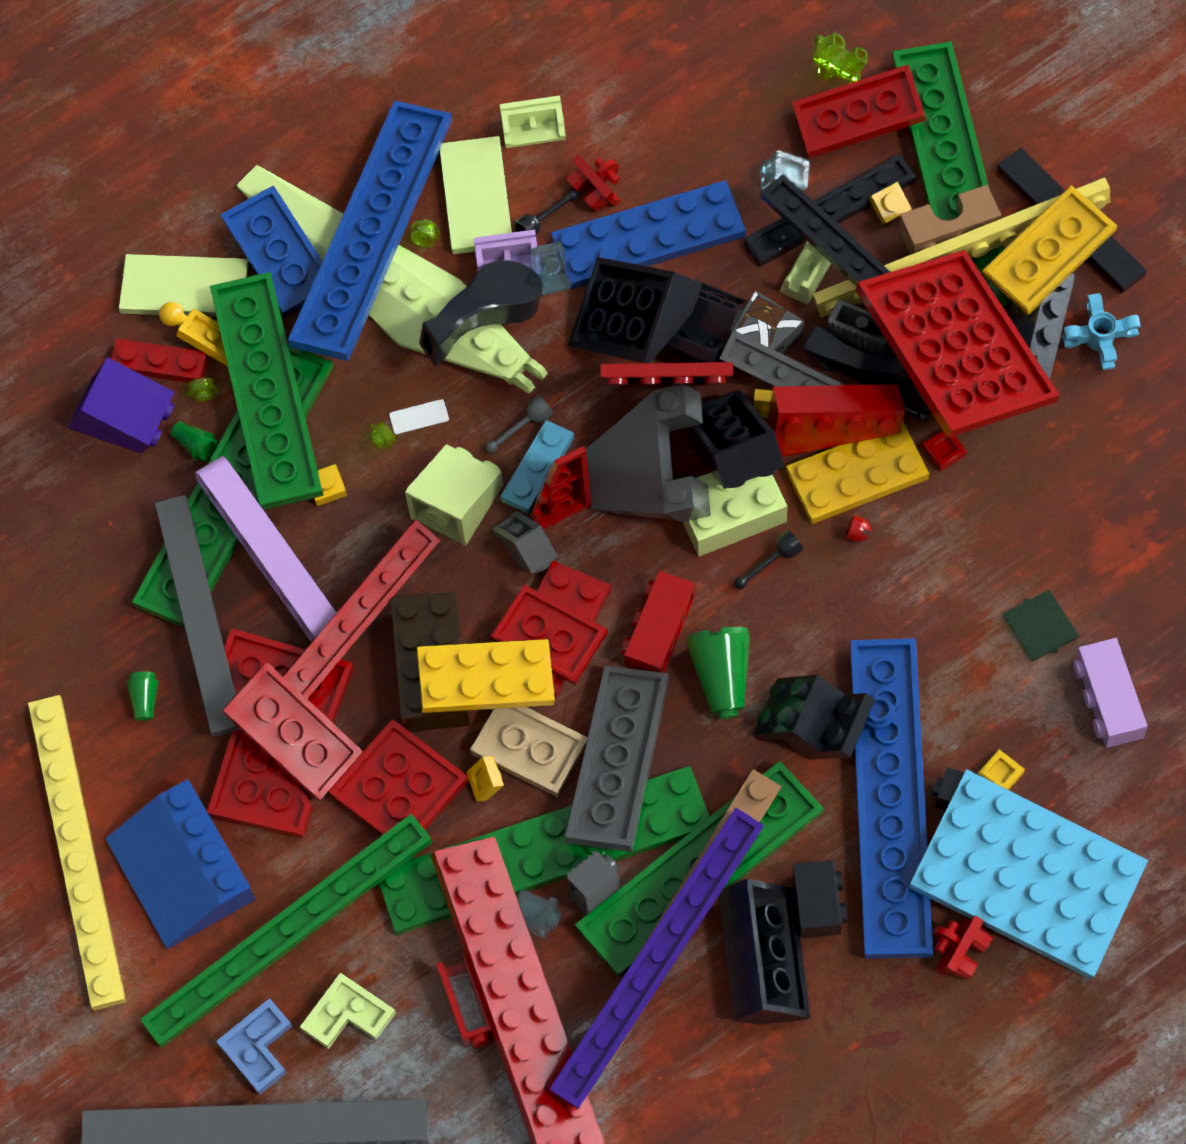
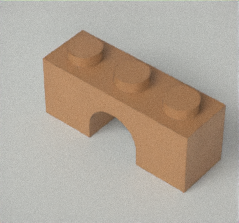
M988 185L958 194L956 210L959 217L954 220L945 221L939 219L934 215L930 205L900 214L899 231L910 255L1001 219L1002 215Z

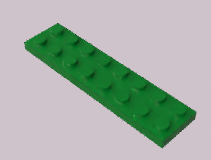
M271 272L211 285V294L259 505L263 510L324 496Z
M781 761L763 775L782 787L760 822L764 825L762 831L725 887L739 882L823 814L824 808ZM735 797L575 924L576 930L618 979L628 971Z

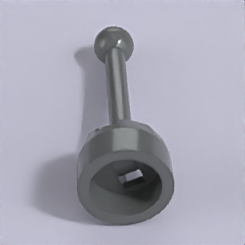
M540 395L533 398L527 406V416L495 441L487 442L485 445L486 451L488 453H495L501 443L528 422L541 423L553 416V411Z

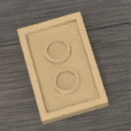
M527 707L497 708L491 713L470 752L471 755L479 759L494 756L497 768L558 797L586 749L588 737Z

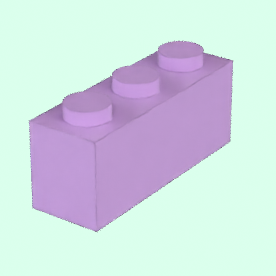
M1117 638L1079 647L1076 660H1073V668L1077 679L1082 678L1086 688L1083 690V697L1087 708L1093 709L1096 718L1093 720V726L1097 738H1103L1106 748L1144 739L1148 726Z

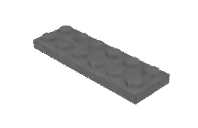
M604 666L565 836L567 844L626 852L633 851L670 681L669 673Z

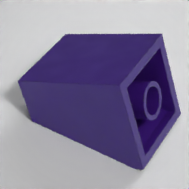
M106 357L94 373L67 428L142 454L148 446L154 447L162 432L157 428L161 419L166 421L175 405L170 401L175 392Z

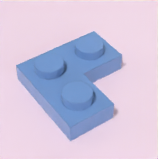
M270 998L216 1041L218 1046L259 1095L287 1074L267 1047L288 1031L292 1025Z

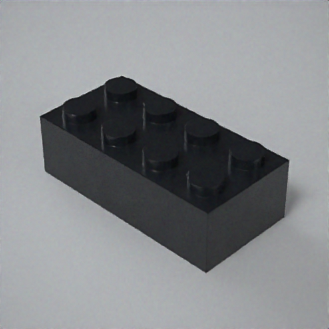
M740 390L701 403L703 424L685 428L690 445L723 489L740 487L747 480L758 476H770L777 469L785 467L775 432Z

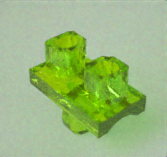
M836 32L826 38L818 34L813 39L815 51L812 60L819 67L818 76L821 79L828 80L833 75L837 78L842 77L850 83L861 80V69L867 64L868 53L866 50L859 46L854 47L850 52L845 50L846 41L843 36Z

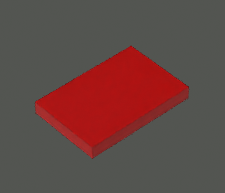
M523 585L490 638L492 642L548 639L552 674L575 686L608 634V629L534 589Z

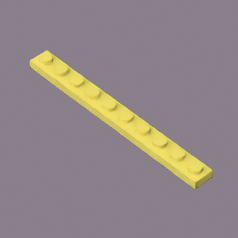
M1105 177L1076 189L1099 210L1111 202L1110 187ZM1059 196L884 266L890 272L962 250H966L970 258L982 257L992 249L1008 246ZM850 280L813 294L816 308L821 318L831 315L839 299L854 305L864 304L855 291L856 286Z
M60 695L29 702L28 705L91 1008L93 1011L126 1003L63 700Z

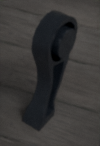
M509 260L493 261L484 265L474 275L469 286L452 298L436 317L422 324L419 344L434 367L448 356L458 339L470 330L491 324L521 323L531 319L538 312L543 283L540 276L532 268Z
M817 325L814 326L802 349L817 369L837 371L858 382H861L863 378L875 385L898 384L902 400L917 409L932 413L896 354H879L858 349L843 342L833 332Z

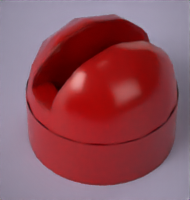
M853 514L845 539L854 542L865 541L869 536L862 533L863 529L871 531V525L868 520Z

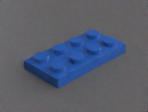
M273 185L220 214L256 275L271 272L279 309L284 317L304 305L323 261Z

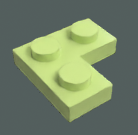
M340 973L302 1023L300 1029L329 1049L348 1022L374 1040H377L396 1012L395 1009Z

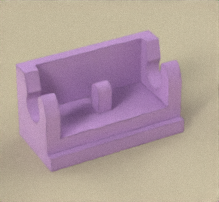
M535 230L474 238L478 271L484 265L493 261L509 260L522 263L532 268L537 274H541Z

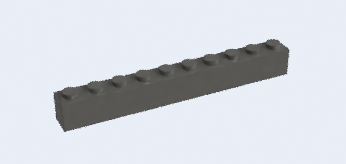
M427 1099L87 1110L83 1111L81 1144H430V1106Z

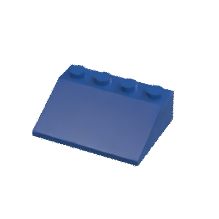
M188 779L159 794L105 838L167 949L255 900L249 884Z

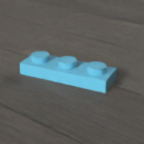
M546 420L503 491L501 502L529 515L535 505L544 475L554 460L565 455L574 440V433Z

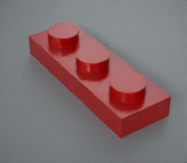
M117 338L111 357L112 360L145 377L202 385L209 358L206 353L199 350Z

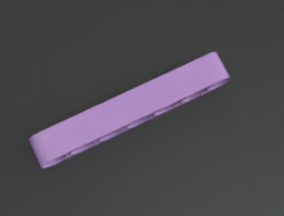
M224 456L217 458L195 472L199 485L308 639L312 641L336 611Z

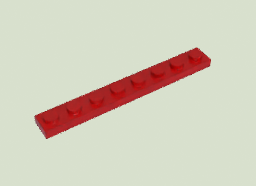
M417 519L414 520L282 676L308 699L440 540Z

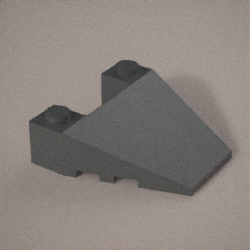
M685 384L654 390L586 449L592 510L623 515H638L653 519H668L675 522H686L711 516L708 485L692 476L673 480L669 432L703 424L699 392Z

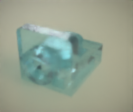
M777 150L768 160L765 159L760 167L759 175L762 177L761 189H765L784 173L804 191L808 187L810 161Z
M558 241L531 248V268L540 276L543 283L541 294L548 295L570 289L571 282L565 273V254L561 242Z
M521 890L517 900L528 931L546 938L549 929L555 930L562 912L559 911L558 899L550 897L548 901Z

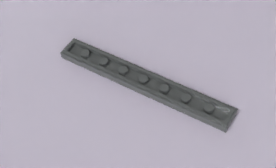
M183 495L156 502L158 518L212 737L240 730L221 712L236 695L187 496Z

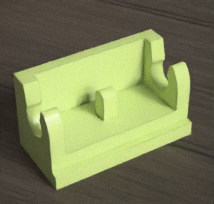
M560 96L500 104L506 148L566 140Z
M807 242L789 275L785 278L780 293L808 305L831 263Z

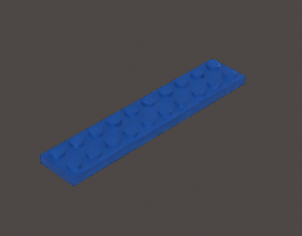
M394 100L288 338L289 347L349 361L451 125V113Z
M916 638L850 640L852 694L867 693L871 697H884L895 708L894 720L888 727L874 729L865 723L855 746L864 959L932 957L933 942L930 898L908 887L927 850Z

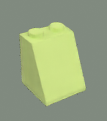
M446 444L405 491L410 518L412 520L417 519L424 526L466 546L504 485L502 471L490 461L482 462L473 458L471 453L461 447L455 449Z

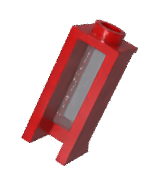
M463 954V962L446 968L443 962L436 965L464 1047L472 1045V1048H478L489 1044L494 1036L466 956Z

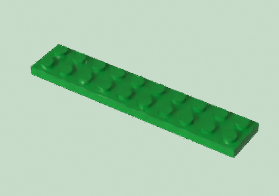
M952 41L892 51L894 69L909 64L926 117V121L909 126L927 203L930 205L934 215L939 219L945 221L954 220L959 217L956 210L958 194L988 185ZM1000 246L990 250L982 257H972L971 259L1006 312L1011 309L1013 301L983 275V269L1004 250V246Z
M289 347L306 419L333 369V362L308 351ZM237 410L209 463L224 456L259 504ZM197 483L188 499L212 593L239 540L199 483ZM164 543L135 595L132 604L137 609L185 628Z
M688 766L648 780L632 852L567 844L565 836L572 806L449 847L495 837L515 895H519L567 879V873H572V868L577 869L578 864H582L583 860H588V855L593 856V851H598L602 856L607 854L614 862L679 841L708 819L709 814L692 769ZM432 853L407 861L379 883L396 936L451 918L430 857Z

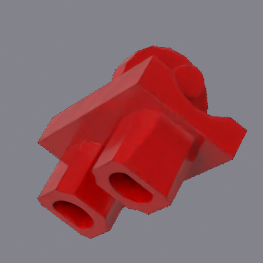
M580 155L572 160L576 167L569 173L566 180L578 192L584 189L590 182L595 186L583 198L595 212L604 208L609 202L614 207L621 202L618 196L605 183L610 181L612 185H615L620 180L616 175L619 170V164L612 159L604 162L602 158H598L594 162L598 168L596 172Z
M975 915L971 920L963 919L960 926L957 922L950 920L946 928L941 926L935 927L932 934L939 941L935 951L943 954L935 969L936 972L942 976L952 974L963 980L972 977L977 968V963L965 956L968 948H972L979 954L983 953L993 939L981 927L984 922L981 918Z

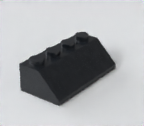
M744 879L725 887L719 895L734 1021L760 1025L811 1018L794 888L752 879Z

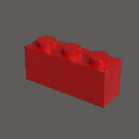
M662 571L658 572L655 581H649L644 594V598L647 599L643 609L638 608L633 620V626L636 627L632 637L627 636L622 646L621 654L624 655L625 668L665 673L696 597V583Z

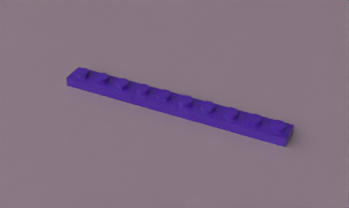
M734 809L550 1087L549 1092L578 1110L762 831L763 824L740 809Z

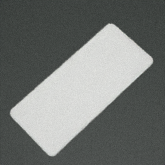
M443 399L394 411L389 414L395 434L449 421Z

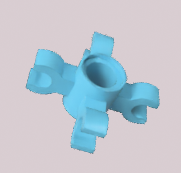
M1100 293L1087 295L1088 303H1086V309L1090 317L1089 323L1086 326L1071 325L1064 327L1065 335H1062L1064 347L1072 348L1082 343H1087L1091 349L1099 351L1102 370L1115 368L1114 361H1117L1116 351L1113 346L1114 338L1139 336L1138 328H1141L1138 315H1131L1121 320H1116L1113 315L1104 312ZM1097 329H1103V330H1105L1107 333H1106V334H1099V333H1097L1095 330H1097Z

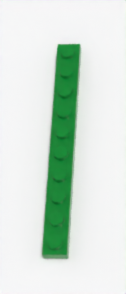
M411 813L140 1020L161 1048L165 1047L433 842Z

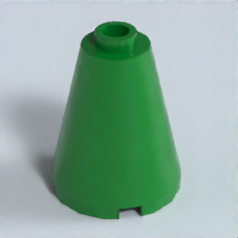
M725 627L721 628V631L710 633V630H704L686 636V647L711 713L718 714L719 719L738 717V711L744 709L750 646L748 628Z

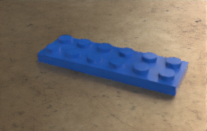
M726 180L551 232V238L570 290L589 283L597 257L650 266L746 237L745 227Z

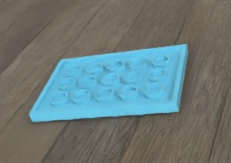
M966 769L908 887L970 919L975 915L984 921L982 925L1092 980L1148 860Z

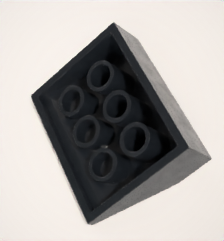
M597 257L568 346L638 363H651L692 315L702 283L673 271Z

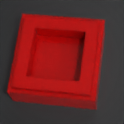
M944 431L925 441L922 445L923 450L940 472L967 456V450L957 437L952 436L948 438Z

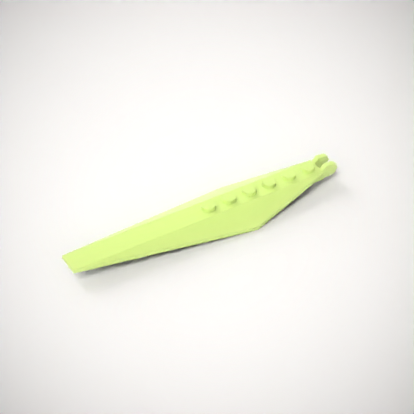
M256 165L236 185L237 188L249 199L274 185L323 261L343 217V213ZM398 245L368 316L400 347L426 354L419 344L423 322L436 317L445 305L464 290L466 286L457 277ZM501 324L481 326L468 331L458 339L448 356L444 359V361L504 379L512 385L513 383L529 394L535 386L522 373L527 370L541 380L548 374L542 365L530 358Z

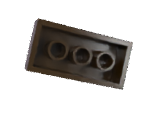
M450 591L391 598L400 711L403 727L410 732L470 726L468 710L422 713L417 647L462 644L456 592Z

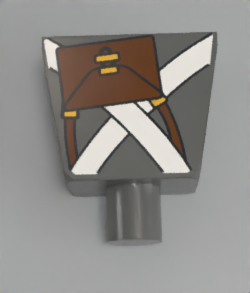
M755 291L739 318L734 331L784 355L804 336V320Z

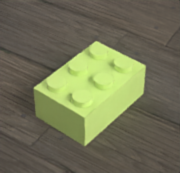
M708 473L696 479L708 485L711 516L686 521L683 524L699 557L786 523L788 506L773 475L767 477L758 476L747 480L740 487L723 489L714 475Z

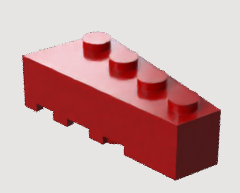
M898 384L773 386L767 423L775 432L781 456L784 457L900 434L905 409Z

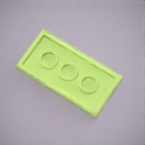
M500 137L442 143L440 155L452 253L475 252L474 238L512 233Z
M126 254L119 304L120 313L159 315V310L163 304L176 302L181 305L186 316L195 308L208 317H217L210 286L248 277L249 262L247 259Z

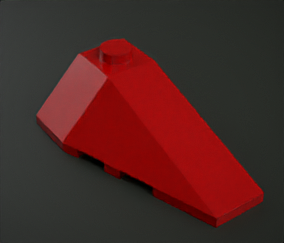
M584 446L554 460L543 477L531 514V520L541 525L543 530L591 506L587 450Z

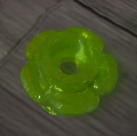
M430 220L415 221L411 225V240L419 247L429 248L440 237V230Z
M200 378L188 383L190 391L187 392V395L189 397L193 396L195 402L213 399V394L217 392L213 378Z
M382 420L375 426L373 424L370 425L373 432L369 434V437L379 449H382L384 446L387 449H391V445L397 441L391 429Z

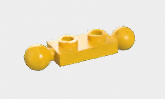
M167 302L161 306L159 318L162 323L167 326H180L177 331V337L228 367L218 322L195 308L186 316L181 305L176 302Z

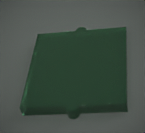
M1050 590L1030 600L1026 598L1022 604L1003 613L1004 619L1032 662L1052 651L1057 653L1060 647L1079 638L1075 628Z

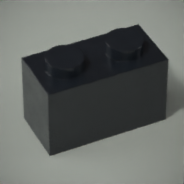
M834 860L793 864V881L800 939L841 935L842 923H847V912L845 903H839L838 891H843V880L841 871H835Z

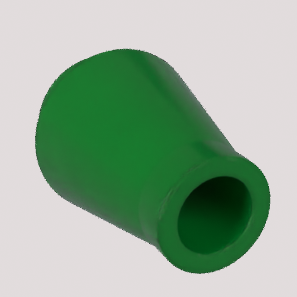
M183 421L177 422L171 430V436L182 445L194 460L208 461L218 446V442L212 433L187 425Z
M153 672L129 674V681L126 682L134 712V720L136 721L154 719L153 712L159 681L155 679V673Z

